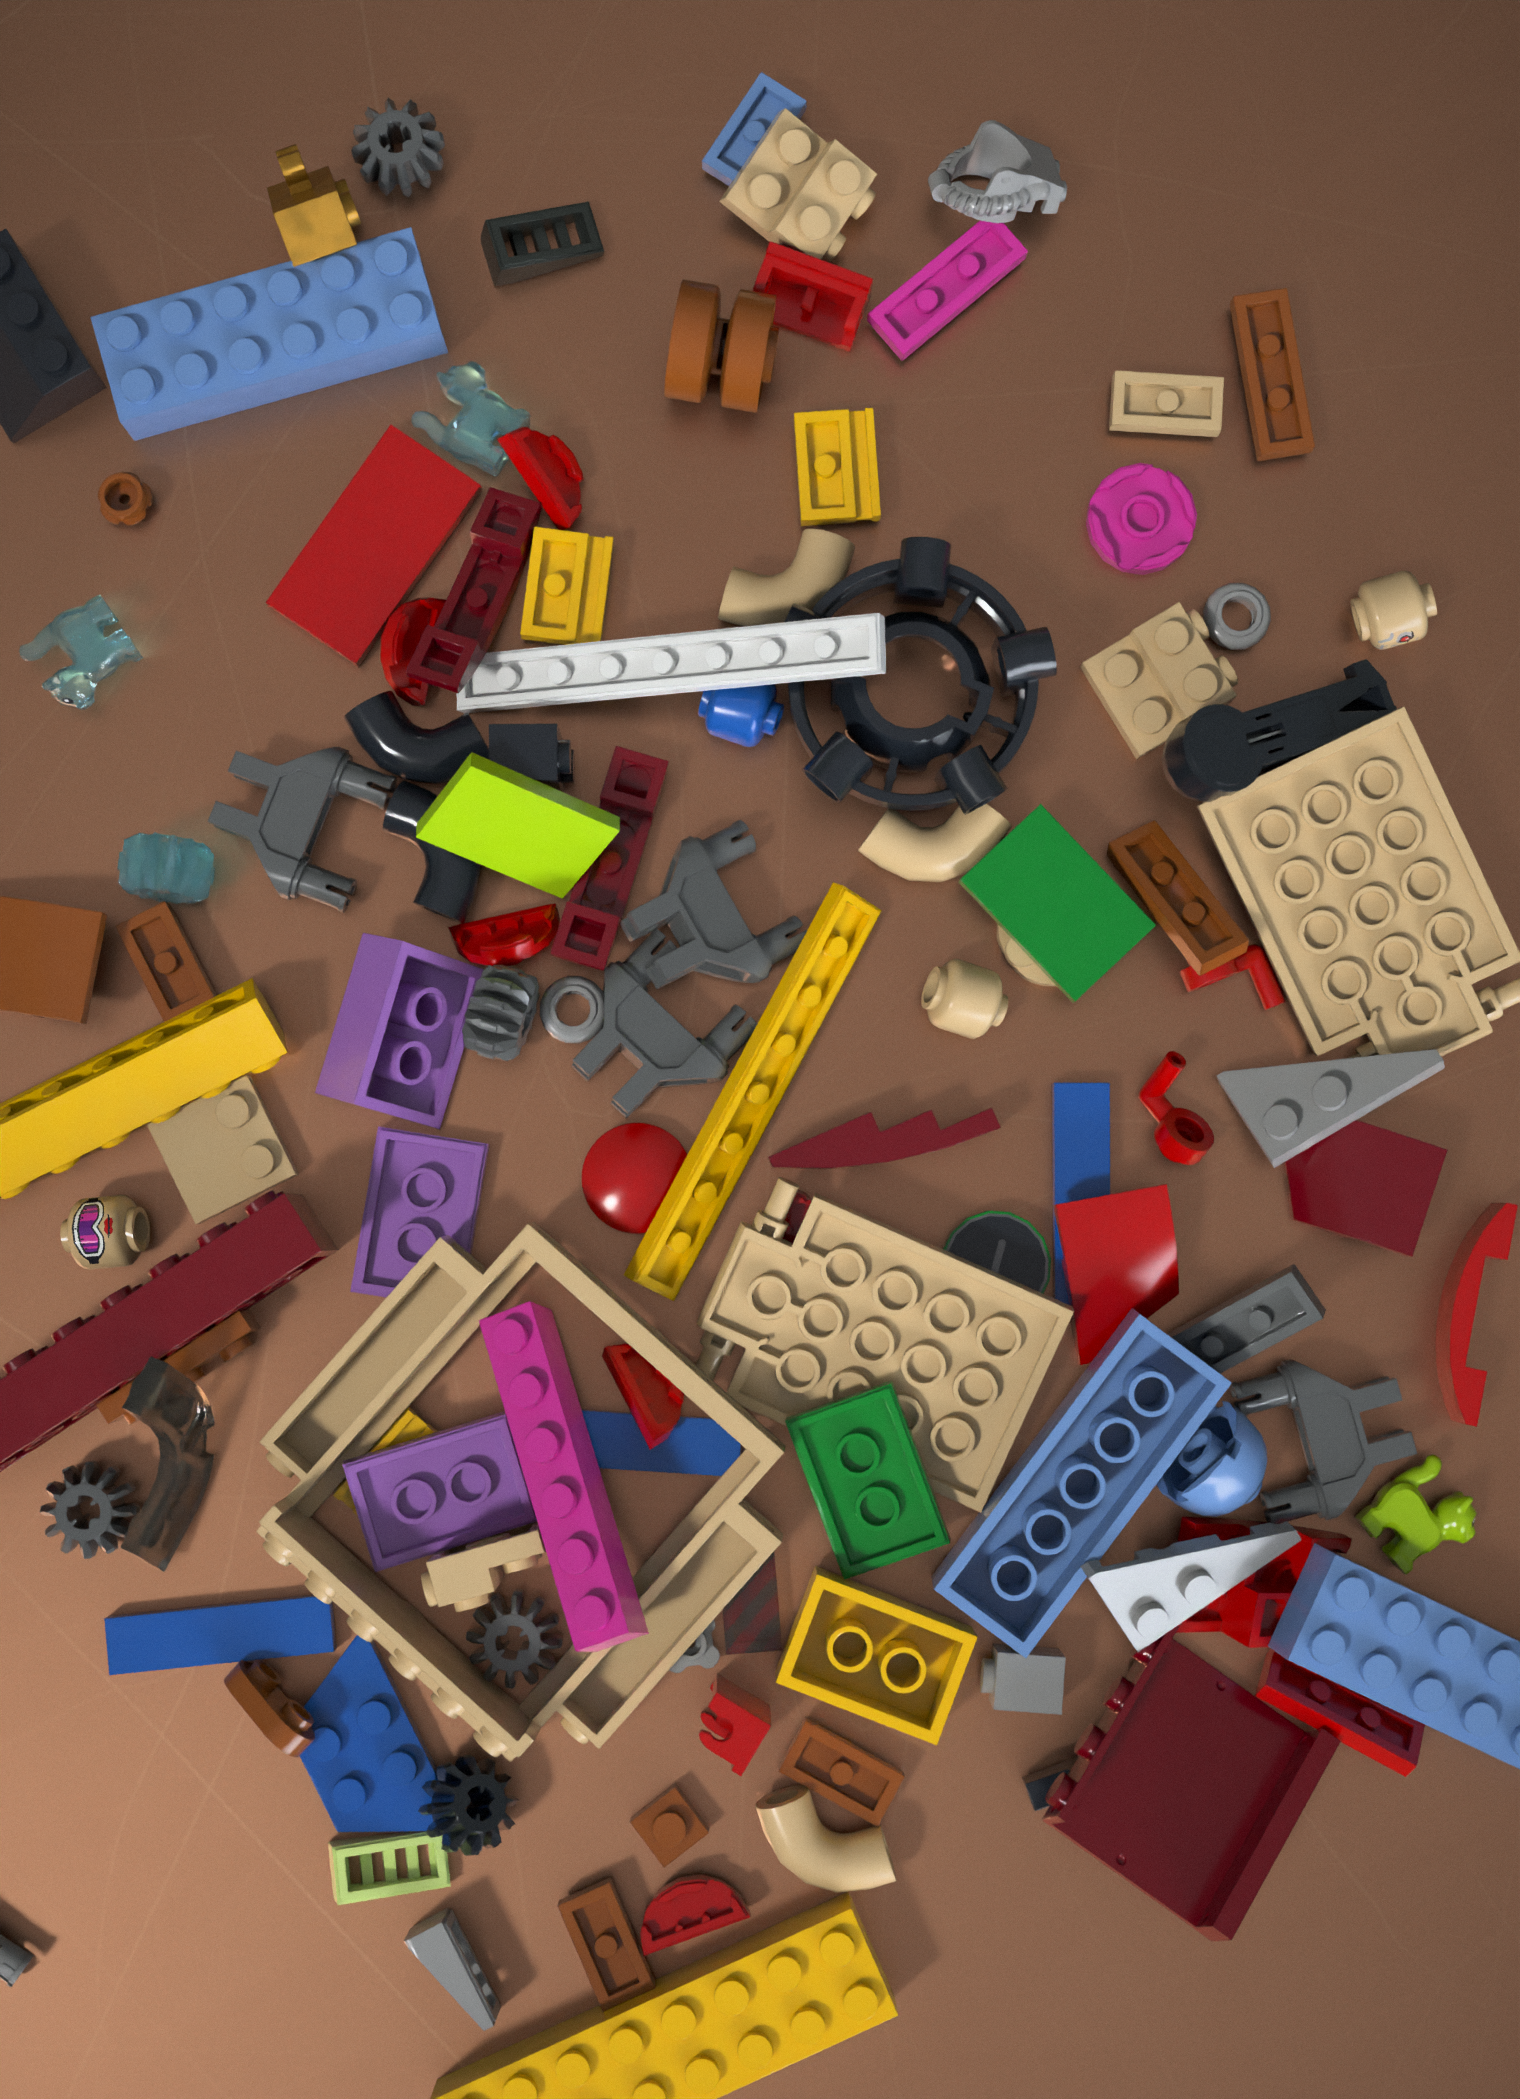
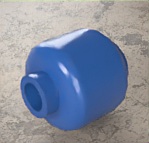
M775 684L703 691L698 716L705 718L706 730L711 735L745 747H754L761 741L765 733L772 736L775 735L782 719L784 704L776 702L777 690Z

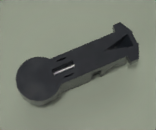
M1365 659L1352 663L1343 669L1346 678L1344 681L1249 711L1241 712L1234 707L1223 704L1203 707L1180 721L1167 738L1162 755L1164 775L1172 788L1178 793L1196 801L1212 802L1222 796H1231L1252 784L1259 774L1321 747L1352 730L1396 710L1397 706L1392 701L1386 685L1387 681Z

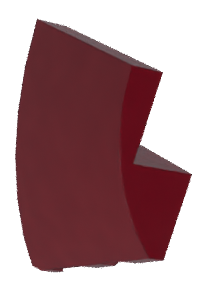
M1355 1120L1283 1163L1289 1183L1288 1199L1291 1220L1343 1238H1355L1404 1256L1413 1257L1448 1150Z

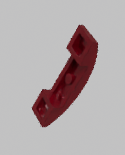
M489 488L469 532L472 545L435 626L427 625L405 671L407 677L459 693L465 687L488 651L513 598L532 545L534 527H537L542 510L540 502L496 488Z
M620 746L615 747L600 794L599 808L620 817V831L574 885L570 900L565 905L550 953L551 956L605 971L621 926L619 923L623 920L640 867L669 761Z

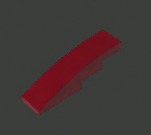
M989 1108L940 1130L931 1109L880 1132L872 1113L869 1112L768 1157L772 1168L836 1169L882 1164L943 1150L1001 1127L993 1109Z

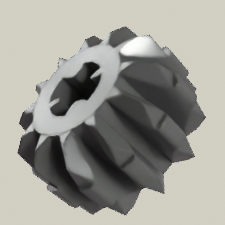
M387 98L385 102L386 112L379 114L376 110L367 107L365 115L369 125H354L353 134L359 144L353 146L351 152L355 163L363 165L360 173L366 183L378 181L381 193H384L386 196L393 190L396 184L400 185L403 195L409 198L412 194L411 183L417 181L420 185L429 188L432 181L428 170H442L444 162L438 152L444 149L445 141L443 134L435 131L437 124L435 117L430 112L418 115L417 104L411 99L399 111L394 101ZM403 143V151L394 153V145Z
M489 965L483 970L480 979L476 981L474 992L470 996L469 1006L464 1015L466 1019L462 1033L465 1048L478 1052L477 1055L492 1060L497 1058L509 1061L518 1056L522 1046L526 1044L527 1035L532 1028L533 1018L537 1012L536 1005L540 996L537 978L526 974L524 970L511 966Z
M91 1460L85 1463L82 1473L75 1466H69L62 1470L64 1483L54 1481L47 1485L46 1491L57 1502L42 1505L39 1512L44 1516H55L57 1523L48 1526L45 1529V1535L53 1537L63 1532L65 1537L61 1543L60 1550L62 1552L69 1553L80 1544V1552L83 1558L90 1559L96 1555L98 1546L107 1554L117 1550L118 1540L116 1535L127 1538L133 1534L134 1527L123 1517L138 1514L140 1512V1505L124 1502L123 1496L132 1493L135 1490V1485L133 1482L125 1483L119 1487L115 1485L120 1473L118 1467H109L101 1476L98 1462ZM92 1497L93 1501L90 1505L93 1506L98 1503L101 1513L89 1522L87 1519L90 1513L82 1515L80 1505Z
M516 1589L513 1592L511 1607L507 1606L504 1597L500 1593L492 1595L490 1603L494 1614L485 1608L478 1607L473 1614V1618L484 1628L469 1629L466 1633L467 1641L475 1644H484L483 1647L471 1653L469 1657L471 1663L479 1664L489 1659L491 1664L485 1671L484 1679L490 1682L496 1677L499 1669L506 1671L505 1687L511 1689L516 1685L518 1671L520 1670L530 1685L537 1683L539 1674L535 1664L543 1669L552 1670L556 1660L545 1649H558L563 1644L562 1636L545 1633V1631L552 1629L558 1624L560 1620L558 1614H548L540 1619L537 1614L542 1610L545 1599L538 1596L534 1599L530 1609L523 1607L525 1596L522 1589ZM511 1626L520 1627L522 1629L520 1637L527 1634L529 1641L522 1643L519 1651L507 1648L510 1643L509 1640L504 1643L501 1641V1636L506 1635Z

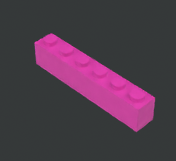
M529 1301L479 1320L575 1651L598 1652L649 1634L552 1310Z

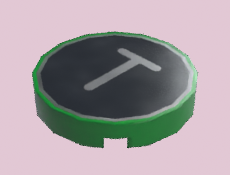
M984 1211L967 1217L949 1233L942 1248L1043 1294L1050 1281L1051 1257L1044 1237L1029 1221L1011 1212Z

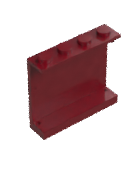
M1176 1626L1140 1652H1137L1134 1647L1132 1648L1130 1656L1135 1659L1134 1664L1126 1677L1122 1675L1117 1677L1107 1690L1102 1700V1704L1107 1709L1098 1725L1090 1724L1078 1739L1074 1747V1753L1079 1757L1069 1774L1061 1773L1049 1788L1045 1799L1050 1806L1042 1821L1210 1941H1230L1236 1934L1341 1741L1323 1728L1307 1732L1301 1730L1174 1640L1173 1637L1179 1626Z

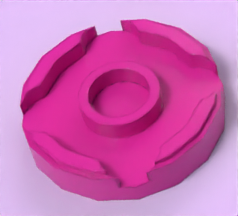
M1144 463L1120 467L1101 481L1089 501L1086 527L1090 543L1104 562L1121 572L1145 575L1162 571L1182 556L1193 538L1197 512L1192 493L1180 477L1168 470L1165 472L1160 468H1154V465Z

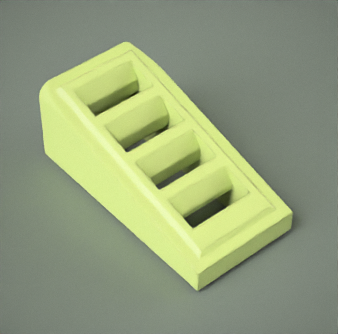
M408 1831L328 1842L332 1890L337 1905L451 1887L448 1854L446 1851L441 1850L442 1836L430 1838L425 1834L426 1831ZM428 1844L431 1875L420 1876L417 1846ZM405 1848L408 1878L397 1879L395 1849ZM382 1851L384 1880L374 1881L371 1853ZM359 1855L361 1883L351 1884L348 1857Z

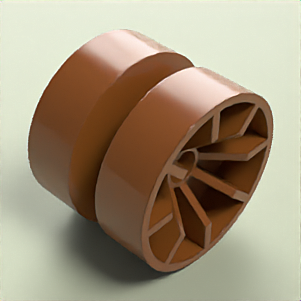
M683 279L677 298L665 377V397L701 403L706 395L711 374L721 375L720 401L722 407L758 413L763 383H771L778 344L779 327H773L776 295L740 289L735 297L730 319L720 318L721 292L719 285Z

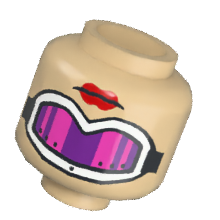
M127 1195L83 1198L75 1203L71 1208L68 1219L62 1222L60 1229L61 1243L64 1250L71 1252L75 1262L84 1269L93 1270L129 1266L138 1259L141 1251H145L150 1241L148 1216L142 1207H137L136 1203Z

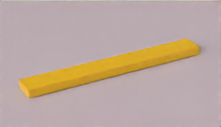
M832 883L624 1273V1276L672 1301L675 1300L882 911L847 887Z

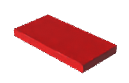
M390 424L265 603L271 609L359 668L382 635L389 617L405 602L482 492L481 485Z

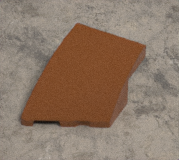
M0 896V1011L86 1024L107 914L87 909Z

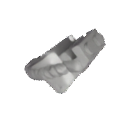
M995 120L982 123L971 144L947 155L936 171L928 177L930 191L935 201L943 202L951 209L974 219L991 223L1010 222L1014 220L1017 211L1032 212L1035 202L1039 200H1044L1041 206L1042 214L1057 213L1060 202L1065 200L1067 194V184L1060 178V164L1058 160H1054L1051 148L1020 136ZM963 175H978L991 179L985 190L969 187L961 181L952 182L951 184L953 179Z

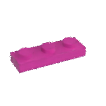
M979 221L868 313L867 322L899 359L903 361L1025 260L1028 250L1004 223Z

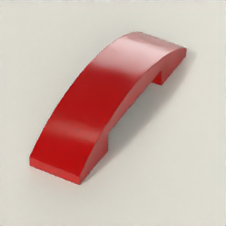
M1491 1203L1477 1218L1462 1240L1452 1260L1439 1302L1435 1339L1439 1385L1451 1421L1477 1427L1487 1376V1371L1465 1367L1485 1258L1508 1260L1518 1208L1517 1204Z

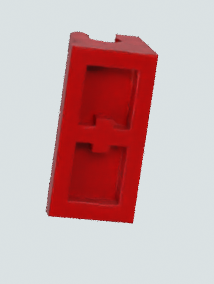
M770 241L752 291L776 295L773 324L850 352L871 298L873 279Z
M717 1673L710 1685V1689L713 1692L712 1699L708 1704V1707L717 1716L715 1718L712 1713L702 1711L700 1717L703 1724L710 1731L724 1739H717L711 1732L702 1729L699 1731V1738L708 1750L731 1763V1771L742 1776L771 1727L770 1705Z

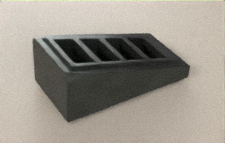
M589 202L485 220L480 237L494 286L523 281L602 257L604 253ZM573 222L580 240V244L572 245L566 227L567 224ZM553 229L558 248H550L546 235L547 230ZM526 236H532L536 252L528 253L524 240ZM509 241L514 254L512 257H508L504 244Z

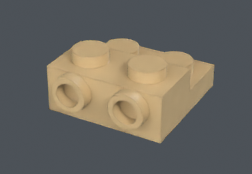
M784 108L778 112L719 202L769 242L771 241L823 261L831 262L846 241V237L839 231L851 215L855 220L858 219L872 203L876 192L869 186L877 173L836 139L827 143L789 110Z
M1180 602L1134 628L1128 636L1082 662L1080 666L1136 760L1165 743L1180 721L1208 705H1229L1237 696L1232 687L1238 684V678L1232 665L1222 655L1214 659L1204 642L1210 635L1203 618L1195 609L1185 612Z
M538 1522L433 1554L426 1562L428 1571L421 1573L422 1586L428 1605L430 1607L435 1605L442 1607L454 1603L456 1612H461L487 1604L489 1602L488 1597L494 1595V1591L505 1577L503 1568L507 1574L538 1564L537 1559L541 1558L542 1553L546 1550Z

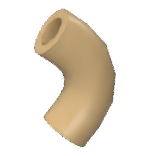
M805 529L802 533L795 558L790 567L785 571L775 575H763L734 566L725 587L718 619L744 627L783 623L794 603L812 610L816 603L832 587L845 579L855 551L854 544L848 539L829 531Z
M988 804L966 815L958 806L948 820L935 827H921L908 820L895 809L888 808L858 851L879 867L909 881L943 882L965 874L972 869L1005 837L1011 828V824Z
M803 1785L776 1790L763 1796L756 1802L755 1807L763 1832L778 1860L806 1884L838 1893L872 1889L897 1881L881 1825L854 1833L840 1834L830 1831L821 1823L817 1816L810 1790Z

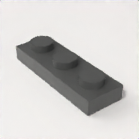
M1293 1264L1167 1334L1221 1374L1323 1319L1326 1309L1296 1265Z

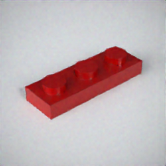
M1273 1649L1266 1653L1255 1694L1256 1697L1315 1729L1323 1728L1340 1740L1341 1743L1405 1777L1417 1767L1425 1724L1285 1659Z

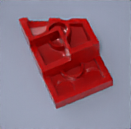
M1167 1184L1053 1205L1063 1253L1061 1262L1069 1303L1074 1309L1070 1322L1079 1365L1088 1364L1096 1357L1131 1308L1147 1319L1179 1295L1177 1249Z
M1182 1517L1178 1542L1214 1534L1221 1541L1250 1535L1251 1526L1267 1522L1227 1518ZM1291 1525L1302 1539L1301 1541L1180 1623L1176 1633L1222 1632L1248 1648L1268 1647L1314 1543L1335 1553L1346 1554L1351 1546L1352 1538L1341 1533Z

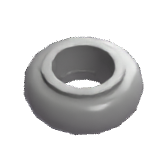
M1228 583L1217 588L1209 596L1203 610V620L1209 630V637L1219 646L1230 650H1244L1256 645L1266 635L1271 622V612L1265 596L1257 588L1245 583ZM1238 602L1249 609L1252 615V622L1248 629L1236 631L1224 623L1222 608L1225 604Z
M566 976L554 981L545 990L540 1001V1018L544 1028L553 1038L564 1043L580 1044L592 1039L602 1030L604 1025V992L594 981L582 976ZM579 994L585 997L586 1000H589L590 1013L583 1024L569 1026L564 1024L562 1020H559L557 1006L566 995Z

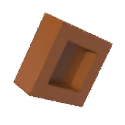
M676 1783L630 1819L632 1826L664 1868L709 1834V1827Z

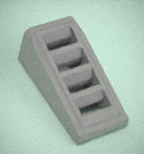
M448 1907L411 1927L404 1939L407 1948L483 2031L493 2027L501 2005L453 1910H450Z

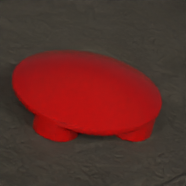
M627 1123L612 1128L596 1140L588 1151L583 1164L582 1188L590 1209L602 1222L611 1228L631 1234L646 1233L687 1157V1153L673 1135L658 1126L647 1123Z

